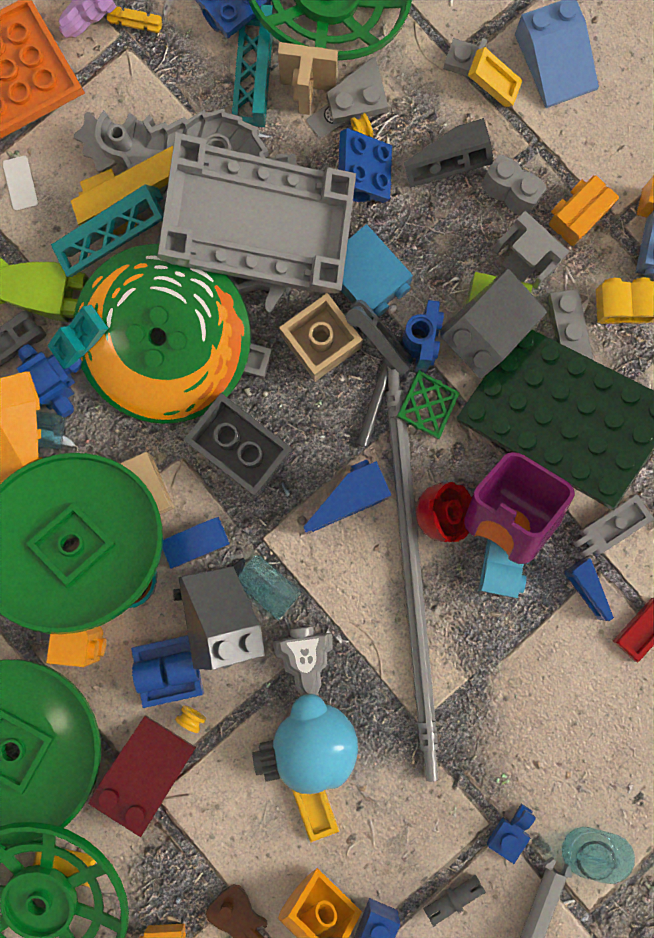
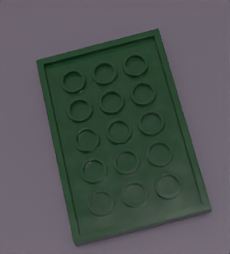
M531 329L508 356L485 375L457 416V421L506 450L525 455L567 481L576 490L614 511L654 451V390Z

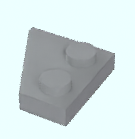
M376 57L369 59L327 92V101L333 124L351 121L353 117L360 119V115L363 113L368 117L388 113V103Z

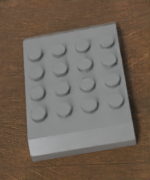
M175 133L157 258L173 265L317 293H339L342 290L356 173L327 167L325 171H320L206 145L207 139Z

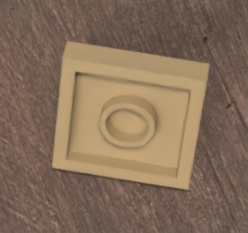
M279 42L281 84L294 87L293 101L298 102L299 114L310 115L313 90L330 91L337 85L338 50Z

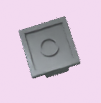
M526 211L518 217L515 224L498 240L493 249L498 254L508 243L512 246L513 252L503 261L501 266L504 270L508 267L521 282H524L535 270H538L541 274L533 282L534 289L556 270L570 252Z

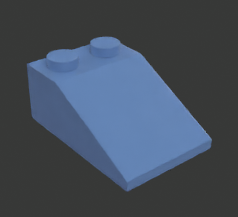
M561 0L521 15L515 36L545 108L598 90L599 85L586 20L577 0Z

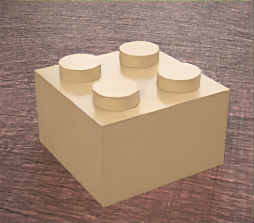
M328 293L279 327L281 337L315 382L362 348L363 339L355 328L347 323L345 315Z

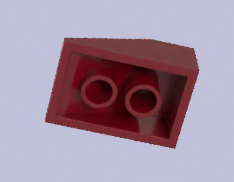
M145 715L102 779L88 804L141 837L196 746Z

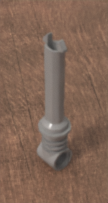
M551 857L543 863L542 866L546 869L520 938H545L567 877H572L570 865L565 863L560 873L553 869L556 862L554 858Z

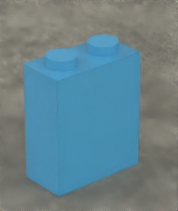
M366 224L348 239L341 292L351 303L356 300H363L380 317L390 307L388 303L395 297L401 299L409 292L413 275Z

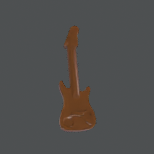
M233 884L223 890L210 903L206 911L207 920L218 929L227 932L233 938H264L257 930V927L262 926L266 928L267 920L256 914L252 909L248 895L240 885Z

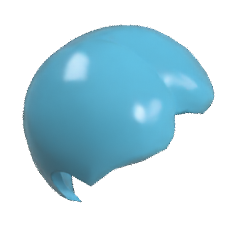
M305 694L295 700L290 716L279 725L272 745L275 751L280 778L290 789L302 794H315L326 789L330 790L340 787L353 772L358 755V739L351 722L339 709L325 704L323 699L315 694Z

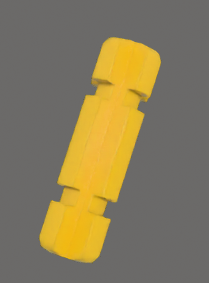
M118 6L111 13H106L107 21L111 24L119 25L120 22L122 26L139 30L147 28L148 32L159 33L162 28V17L150 13V16H147L146 12L124 8L123 11Z

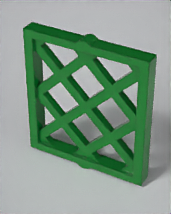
M418 370L396 417L414 426L416 430H421L435 439H440L460 393L443 384L440 380H436ZM422 378L433 383V386L425 388ZM418 382L421 390L413 392ZM439 388L449 392L451 396L442 398ZM435 390L438 400L430 402L426 392ZM422 394L425 404L417 406L414 396ZM410 400L413 408L405 410ZM451 400L446 410L444 402ZM440 404L442 414L434 416L431 406ZM427 407L430 418L422 420L418 410ZM414 411L417 422L407 418L406 414ZM443 417L442 422L438 428L436 419ZM432 421L435 431L433 432L425 428L423 424Z

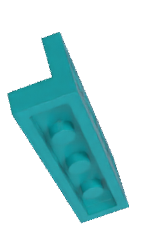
M261 4V10L265 16L274 14L273 5ZM255 17L239 30L232 114L238 116L239 108L249 102L253 106V117L241 116L243 121L255 127H266L273 36ZM246 25L259 26V35L253 40L246 34ZM253 49L257 53V61L249 66L243 58L245 54ZM251 75L255 80L254 88L247 93L241 86V82Z
M147 184L141 186L52 243L51 247L66 276L73 277L163 221V212L158 202L164 198L159 188ZM148 208H151L154 216L146 221L137 219V215ZM128 222L125 234L122 236L113 234V230ZM104 237L101 249L98 251L90 249L91 244ZM81 251L79 262L72 266L67 257H72Z

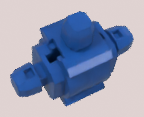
M29 344L21 347L18 350V355L23 364L16 369L19 373L30 371L40 406L44 404L49 410L54 409L63 418L72 414L74 407L69 397L75 394L70 387L75 383V380L70 373H76L81 369V359L69 368L63 369L53 354L46 357L42 351L38 353Z

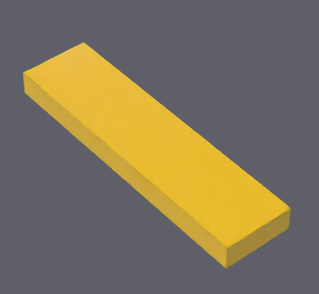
M173 146L70 200L78 225L81 226L145 184L159 189L168 185Z

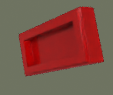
M651 598L613 640L620 649L637 663L654 646V598Z

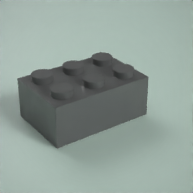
M220 393L183 439L188 445L256 498L260 496L294 453L288 444L222 393Z

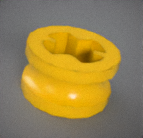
M365 113L360 115V119L351 118L352 130L373 138L372 126Z
M183 705L181 708L182 715H177L175 721L183 728L199 733V724L204 723L206 717L197 710Z

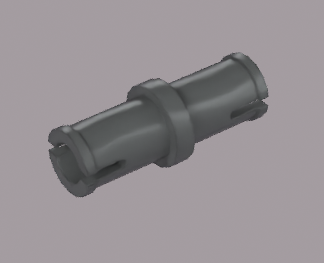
M473 875V877L452 890L450 887L445 890L447 894L423 909L427 917H429L431 924L435 927L436 924L456 911L458 914L463 912L462 907L482 894L484 895L486 891L481 886L477 876Z

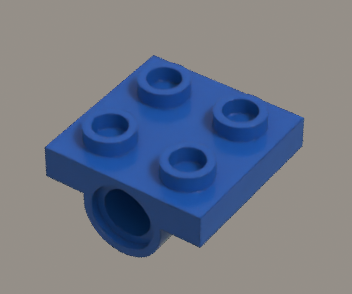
M195 0L199 4L208 24L216 32L221 31L227 39L256 17L248 0ZM256 0L260 9L261 4L271 5V0Z
M349 128L342 130L339 141L338 169L356 173L353 202L375 200L385 203L389 201L391 194L392 145Z
M428 300L423 314L412 316L406 324L401 344L413 358H416L414 372L420 370L426 374L429 366H434L435 359L438 358L440 341H435V337L438 338L444 318V312H439V301ZM414 335H419L423 339L416 338Z
M188 635L131 648L134 660L132 665L133 682L137 693L141 696L143 708L204 694L200 670L193 668Z

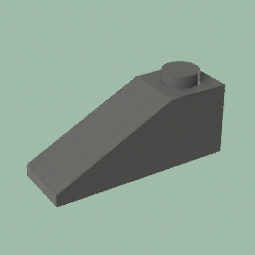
M484 118L455 126L404 162L410 188L491 165L494 162Z

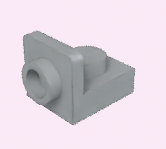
M453 38L443 69L469 77L468 73L476 51L486 47L488 40L482 38L480 46Z

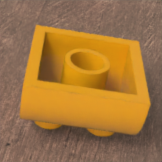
M316 868L297 886L287 899L279 913L278 920L297 938H349L362 911Z

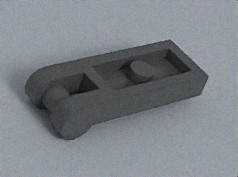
M363 300L354 301L346 313L347 323L351 326H358L364 332V338L367 343L373 348L377 347L383 354V359L390 369H396L400 375L404 374L410 369L413 357Z
M22 311L0 326V367L18 355V350L24 345H32L45 338L46 332L41 326L36 325L34 322L35 317L31 312ZM24 327L27 332L20 337L17 331Z

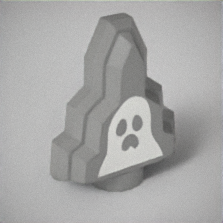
M313 626L289 629L290 637L272 641L275 655L282 659L285 671L294 675L295 686L301 696L305 694L318 695L321 687L320 672L327 666V653L333 649L332 633H314Z

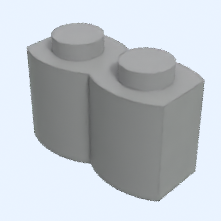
M498 155L487 170L481 184L489 196L496 200L504 201L507 207L519 216L524 211L530 214L547 189L539 177L522 171L517 162L504 155Z

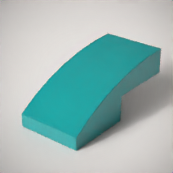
M92 305L82 306L70 325L60 327L47 346L62 368L67 369L98 342L108 330V327Z

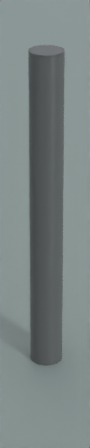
M394 335L401 343L402 337ZM384 360L357 441V445L368 448L388 386V366Z

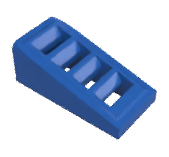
M582 558L564 571L566 577L598 620L610 621L614 618L590 558Z

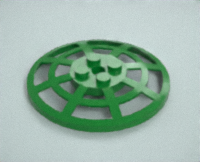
M248 0L253 13L260 23L280 42L305 45L290 38L276 27L285 23L299 35L315 41V47L326 48L327 43H347L358 38L368 45V47L356 50L338 51V61L365 57L385 47L402 29L412 0H294L296 5L284 10L280 0H271L276 13L265 16L256 0ZM357 7L374 8L371 18L363 26L352 17ZM400 8L399 17L387 36L379 40L369 32L378 23L383 9ZM305 15L317 22L316 33L301 27L293 20ZM343 23L352 32L340 36L327 35L328 25Z
M18 822L0 826V835L11 832L43 833L42 843H22L9 848H5L0 843V863H3L13 874L6 885H0V910L2 914L0 917V938H6L1 932L8 927L24 938H56L58 936L59 938H75L69 929V925L75 915L92 921L87 932L81 938H94L100 925L117 932L116 938L126 937L129 919L127 895L115 868L99 849L85 838L70 830L52 824ZM56 837L79 847L91 856L97 864L87 867L77 856L63 848L57 847ZM24 852H42L40 865L24 867L14 855ZM55 855L68 861L79 871L67 877L62 872L54 869ZM107 874L113 884L120 902V919L103 911V895L96 879L97 877ZM88 882L93 894L94 907L78 902L76 887ZM32 899H41L46 907L36 906Z

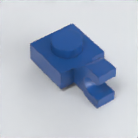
M521 803L511 822L502 817L486 842L487 846L515 864L531 839L525 830H528L536 819L532 814L533 811Z

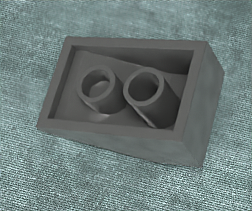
M507 267L442 326L440 335L472 371L482 379L508 356L543 318L547 310Z
M233 566L178 577L194 669L214 670L265 655L260 624Z

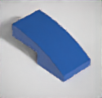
M216 517L164 539L162 549L170 569H173L223 548L230 543L220 518Z

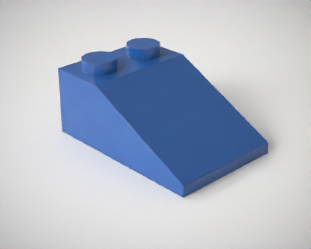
M364 460L351 466V472L346 475L304 525L306 534H310L390 498L391 492L377 461L369 464L368 460Z

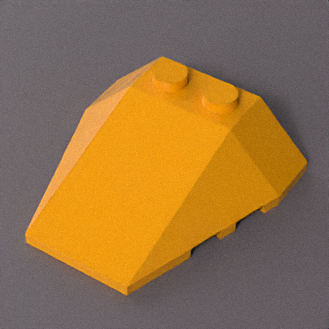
M30 371L0 378V484L22 467L42 459L38 453V439H41V429H37L36 410H40V403Z

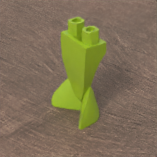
M0 257V304L8 303L55 321L68 322L69 318H74L78 299H72L73 290L82 291L89 277L83 272H79L73 277H67L61 264L57 262H27L9 265Z

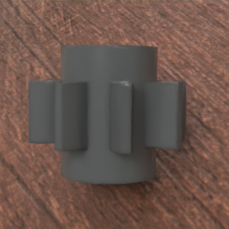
M273 740L261 742L259 745L260 751L252 752L256 776L264 774L265 782L280 779L275 751L272 746Z

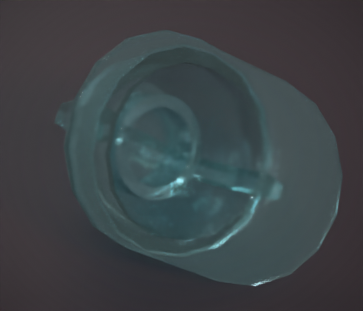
M580 827L571 831L562 844V856L565 863L570 865L573 873L586 879L616 884L624 881L631 874L635 865V854L632 846L625 838L617 834L590 827Z

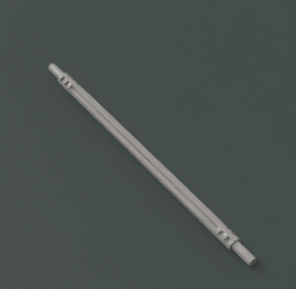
M388 367L389 391L386 392L419 741L420 750L424 752L426 781L434 782L438 781L436 760L438 740L407 423L396 417L404 401V391L400 390L399 373L396 369L392 370Z

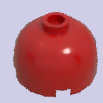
M441 482L428 487L418 498L416 505V519L422 532L434 541L459 542L465 539L469 532L465 528L464 518L472 499L468 490L463 485H456L455 482Z

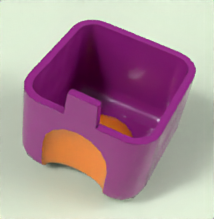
M515 452L508 453L503 456L476 487L464 518L465 528L474 537L481 536L499 545L507 553L510 561L516 564H527L535 558L559 527L575 496L574 489L567 481L525 455Z

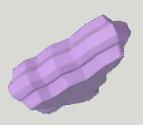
M72 0L59 18V31L66 38L71 36L77 37L91 23L98 22L106 13H111L117 6L113 0Z

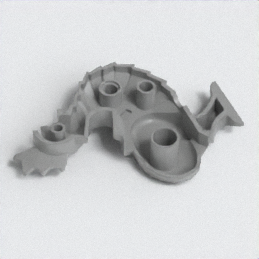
M225 108L208 113L203 110L188 120L183 117L169 125L166 122L155 125L150 114L143 121H140L133 114L129 113L126 121L120 125L111 122L104 110L98 120L90 112L84 114L83 126L74 134V138L84 145L82 151L84 157L94 160L95 168L99 173L112 168L116 164L128 169L173 146L176 132L207 139L206 145L263 158L269 156L267 148L258 136L259 128L244 122L241 116L226 113ZM168 185L159 189L164 198L158 202L163 214ZM160 232V234H159V236H158V238H157L155 244H157V243L160 242L161 232ZM228 275L240 294L255 290L269 291L265 302V309L268 313H271L282 296L286 297L292 289L291 287Z

